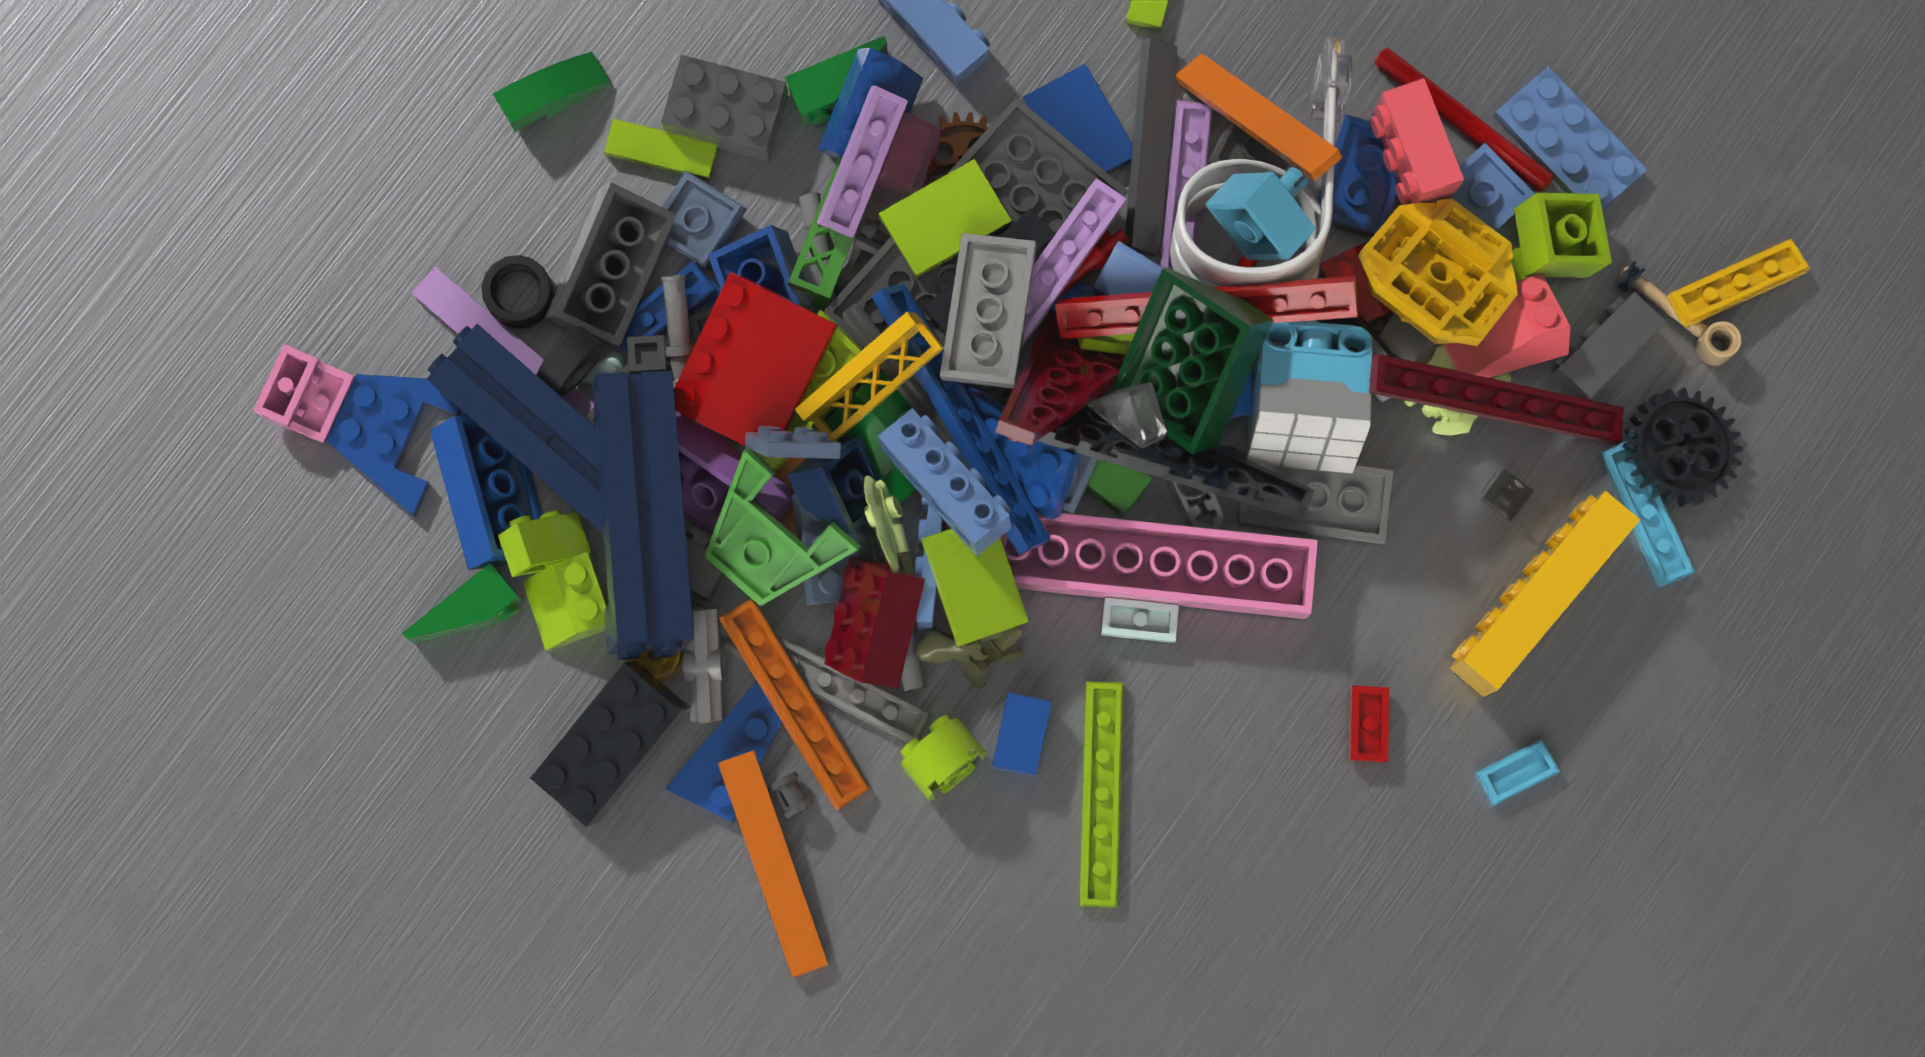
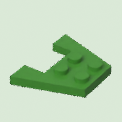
M746 448L742 453L704 557L758 605L762 606L854 553L861 546L832 522L809 549L754 500L776 472L753 451Z

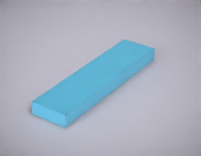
M1625 441L1598 454L1620 503L1640 519L1632 530L1659 588L1695 573V570L1661 495L1653 499L1651 497L1653 490L1651 485L1643 489L1639 487L1644 479L1642 475L1631 477V472L1637 466L1635 463H1625V459L1632 455L1631 450L1622 448V445L1627 442Z

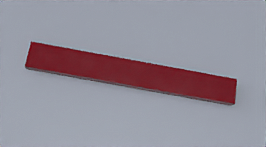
M1376 354L1371 358L1369 393L1613 445L1622 443L1624 407L1383 354Z

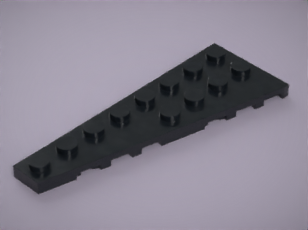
M1102 394L1038 440L1045 444L1301 520L1315 491L1308 486L1218 446L1193 455L1123 405Z

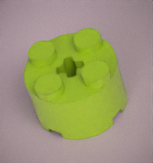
M947 714L941 716L930 726L929 729L932 732L924 739L919 741L918 738H915L900 751L903 756L900 766L929 801L936 799L933 794L936 790L940 789L945 794L976 769L972 761L977 756L982 761L987 756V752L960 719H950Z

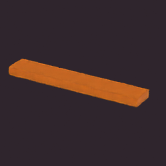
M1200 53L1175 75L1178 84L1290 165L1300 170L1312 181L1315 182L1342 159L1339 149L1203 53Z
M751 598L720 617V622L835 810L840 809L868 791L869 787L755 601Z
M754 750L719 762L718 766L792 978L828 965Z

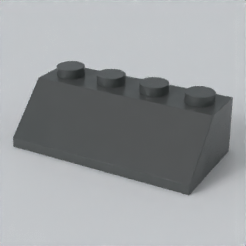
M612 182L601 186L544 319L569 331L578 326L584 327L599 341L620 347L676 214Z

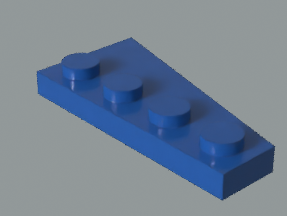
M757 681L665 788V790L732 823L736 815L718 763L754 750L760 767L782 724V721Z

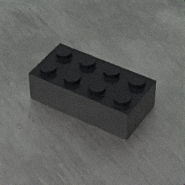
M636 660L624 662L530 779L586 827L598 823L691 710V707Z

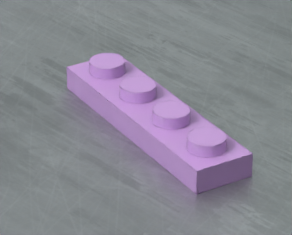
M871 86L816 222L817 224L844 236L854 237L908 100L878 86Z

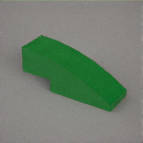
M588 52L538 70L494 92L493 95L516 132L547 115L548 119L609 85L610 80L593 52Z

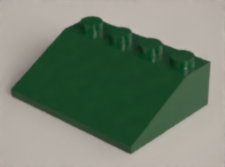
M1167 267L1162 268L1109 396L1193 455L1215 448L1221 440L1274 319L1243 299Z

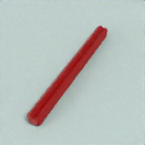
M1386 47L1378 54L1374 62L1375 65L1399 84L1405 85L1425 78L1438 114L1479 146L1486 143L1515 174L1537 191H1544L1551 183L1553 174L1390 48Z

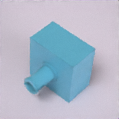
M1290 167L1281 179L1274 172L1233 174L1205 203L1206 207L1247 260H1288L1316 230V227L1294 199L1295 195L1308 183L1306 177H1303L1300 181L1298 180L1304 174L1295 167Z

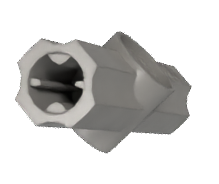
M719 608L691 609L694 638L687 644V649L684 650L683 655L684 677L686 682H689L691 722L722 721L725 714L722 681L726 677V655L724 648L721 647Z

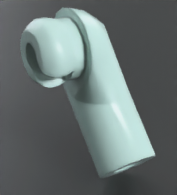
M617 352L608 353L604 359L594 365L581 382L592 385L597 373H620L625 364L623 356Z

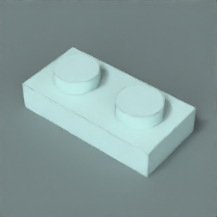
M1105 597L1101 636L1175 643L1179 605Z

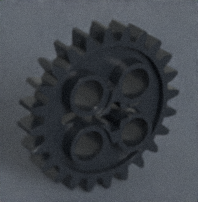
M1686 388L1680 389L1676 394H1674L1672 389H1668L1662 393V396L1656 393L1648 399L1649 403L1645 401L1637 407L1640 413L1636 412L1629 417V420L1635 426H1629L1624 430V433L1631 437L1632 440L1624 443L1622 448L1632 451V455L1625 459V463H1635L1637 466L1631 472V477L1642 475L1644 479L1639 487L1643 489L1651 485L1653 487L1651 494L1653 499L1664 493L1666 505L1674 502L1677 498L1679 507L1688 505L1690 501L1694 506H1698L1704 502V499L1709 502L1718 497L1717 492L1722 493L1729 488L1726 482H1731L1737 478V475L1731 469L1741 466L1742 462L1733 456L1743 451V447L1733 444V440L1741 436V433L1730 432L1729 427L1735 422V419L1724 420L1722 418L1726 410L1725 406L1717 410L1712 408L1714 397H1710L1702 402L1701 391L1699 390L1688 397ZM1690 420L1697 423L1699 433L1691 428ZM1656 427L1664 431L1666 440L1658 437ZM1710 439L1712 441V444L1697 445L1689 451L1687 448H1682L1660 456H1655L1653 453L1654 451L1668 450L1676 444L1682 447L1694 444L1700 440ZM1700 454L1708 459L1709 468L1701 463ZM1666 461L1675 467V476L1668 472Z

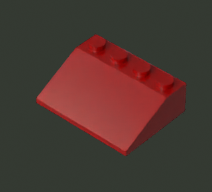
M730 272L675 385V411L744 446L746 432H758L759 426L780 427L781 431H787L796 413L795 408L800 405L838 325L748 278Z

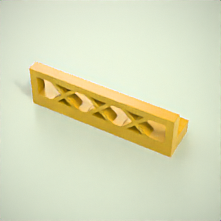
M906 312L796 407L795 410L803 421H812L820 432L828 433L829 439L837 441L940 353L944 347L917 313ZM917 332H920L931 348L920 357L907 356L909 339ZM901 347L900 355H892ZM887 358L900 359L898 376L892 381L879 380L881 364ZM907 360L914 361L909 367L906 368ZM873 371L872 379H864ZM860 382L872 384L871 398L865 405L852 404L853 388ZM879 384L887 385L878 392ZM845 396V403H837ZM832 406L843 407V424L832 431L821 415ZM851 408L859 409L851 416Z

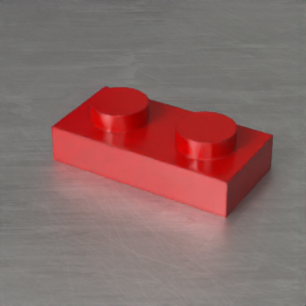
M1351 686L1348 761L1388 762L1389 687Z

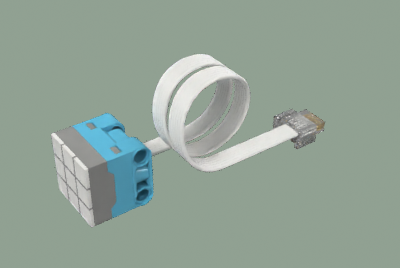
M1326 37L1323 52L1319 55L1311 84L1310 118L1324 120V139L1335 146V122L1343 120L1348 94L1351 92L1352 56L1344 55L1345 38ZM1248 159L1223 160L1203 167L1188 180L1180 195L1170 246L1173 270L1212 287L1318 279L1319 263L1332 222L1334 166L1322 175L1321 207L1307 186L1303 187L1294 197L1295 201L1316 227V230L1302 244L1305 251L1284 263L1256 268L1233 266L1208 256L1193 242L1186 223L1193 215L1207 208L1205 203L1224 184L1221 182H1226L1233 174L1274 172L1281 179L1287 171L1265 162ZM1317 320L1272 323L1259 352V360L1255 363L1252 372V414L1248 415L1247 460L1263 466L1353 473L1371 422L1369 382L1373 341L1372 336L1367 330L1358 326L1317 322ZM1277 340L1283 344H1273L1271 341ZM1346 347L1356 348L1359 352L1356 353L1348 350Z

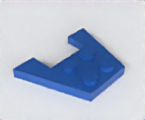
M356 374L327 438V442L416 517L430 483L398 470L401 459L426 404L453 415H461L462 411L436 389L427 378Z

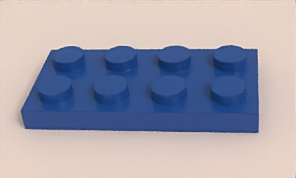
M964 384L965 390L1034 510L1050 520L1060 517L1080 454L1039 441L1030 446L1022 442L1011 441L1006 436L996 433L995 430L1005 406L971 385Z

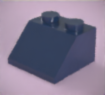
M860 434L840 438L836 441L841 443L840 459L806 458L788 474L802 508L829 525L834 522L847 535L853 534L867 521L865 507L868 504L864 492L865 476L873 478L875 483L880 480Z

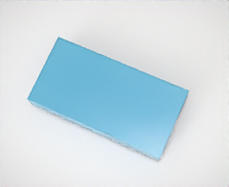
M1539 739L1475 772V775L1492 806H1495L1560 771L1543 739Z

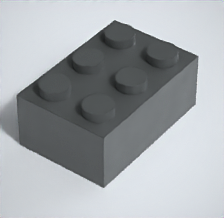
M681 55L661 124L666 132L716 144L720 150L769 162L789 96L787 85L784 81Z

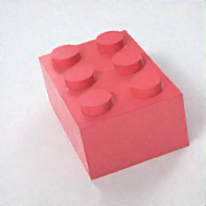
M1425 78L1384 91L1372 113L1370 125L1374 136L1381 138L1384 145V163L1389 172L1394 171L1398 181L1396 193L1402 205L1435 203L1437 200L1452 198L1464 178Z

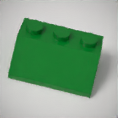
M880 370L879 380L890 381ZM871 383L864 384L852 395V404L865 405L870 400ZM879 384L878 392L887 385ZM897 389L841 438L861 435L880 480L885 483L891 496H896L901 503L916 488L882 452L877 437L912 409ZM843 407L838 408L825 421L832 431L843 424ZM851 408V416L859 409Z

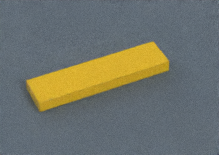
M1791 238L1673 291L1668 295L1667 299L1684 328H1687L1806 274L1810 267Z

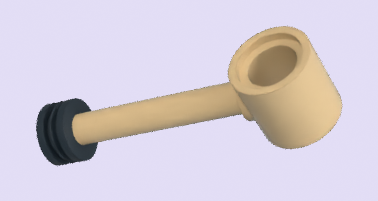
M1633 261L1630 266L1624 267L1620 271V278L1615 283L1619 286L1621 283L1622 287H1626L1624 290L1626 292L1633 287L1683 326L1667 299L1668 295L1641 276L1646 269H1638L1639 266H1635L1637 262ZM1701 321L1686 328L1698 337L1696 353L1699 359L1707 365L1718 366L1724 364L1741 346L1739 330L1728 322L1720 321L1707 326ZM1711 337L1722 339L1726 350L1720 351L1715 349L1711 343Z

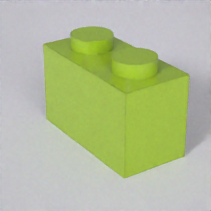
M555 510L540 516V519L532 520L530 515L522 516L510 522L511 527L498 535L512 577L540 572L551 564L585 552L591 554L578 512L562 514L561 510Z

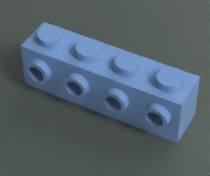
M912 408L877 436L880 448L970 550L978 556L1011 529L1009 514L1012 511L1002 497L999 495L993 497L985 489L987 483L975 468L968 470L961 462L963 457L959 450L950 441L944 444L936 435L939 431L932 420L926 415L920 417Z

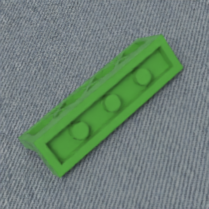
M838 157L787 284L791 288L813 296L811 307L825 311L854 237L850 238L840 233L837 235L835 231L824 226L818 228L819 224L816 223L842 158ZM829 233L834 243V248L819 255L813 239L814 237ZM810 251L812 258L806 259L807 254ZM829 259L825 268L823 261ZM816 264L822 276L819 286L799 279L801 269Z

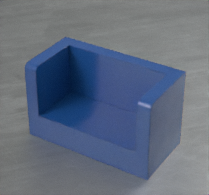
M1008 692L991 768L1035 778L1052 702Z

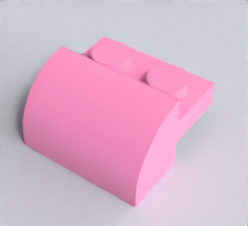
M283 344L253 412L285 429L295 431L325 444L355 377L319 361L316 357Z

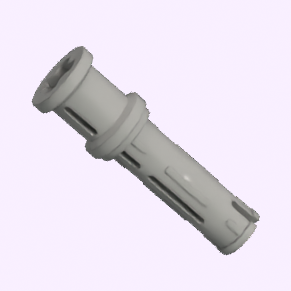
M685 275L661 277L669 346L665 347V356L669 360V371H672L673 388L695 344H691Z

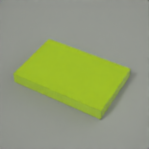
M975 159L879 213V218L915 278L959 254L962 233L992 236L1012 224L1011 218Z
M952 529L921 539L957 647L1029 622L1001 538L996 540L978 556L970 550Z

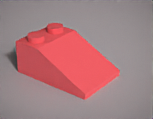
M1543 274L1516 281L1518 295L1477 347L1461 343L1444 344L1456 371L1490 378L1569 354L1571 326Z

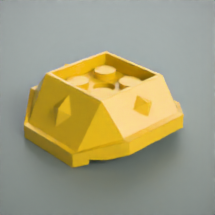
M1453 198L1437 200L1435 203L1399 205L1358 255L1367 274L1371 295L1397 314L1401 321L1409 323L1435 344L1461 343L1477 347L1518 295L1516 277L1511 262L1513 258L1511 242Z

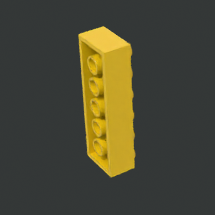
M1604 491L1596 498L1590 494L1573 509L1568 516L1572 523L1569 524L1567 522L1561 529L1558 528L1545 543L1549 550L1547 552L1543 550L1522 570V573L1526 576L1524 580L1520 578L1515 584L1512 583L1498 600L1503 605L1500 608L1496 606L1491 612L1488 611L1475 626V629L1479 631L1476 637L1471 635L1468 640L1465 639L1452 653L1451 656L1455 659V662L1450 666V669L1483 697L1497 691L1640 521L1636 515L1607 491Z

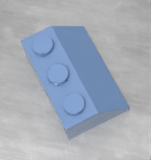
M1118 241L1093 286L1091 296L1153 292L1162 267Z

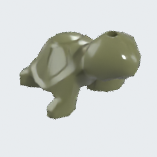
M1019 626L957 647L954 636H949L945 632L933 628L919 639L915 654L922 661L937 664L958 660L968 679L979 689L986 685L983 680L987 671L1000 660L1014 663L1023 659L1024 653L1017 645V640L1020 638L1022 631Z

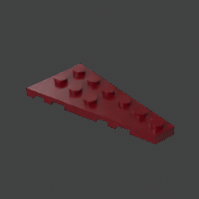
M1050 310L998 421L995 432L1006 436L1011 441L1022 442L1032 446L1111 388L1115 383L1126 355L1081 349L1077 338L1060 339L1056 312Z

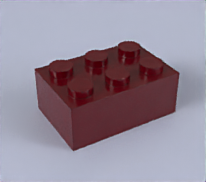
M850 556L848 566L844 570L842 577L843 587L839 603L834 610V624L831 637L825 647L824 665L860 683L899 688L925 578L902 568H899L898 572H893L887 562Z

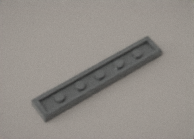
M1149 37L1142 40L1125 229V234L1130 240L1125 245L1138 253L1152 257L1160 255L1178 47Z

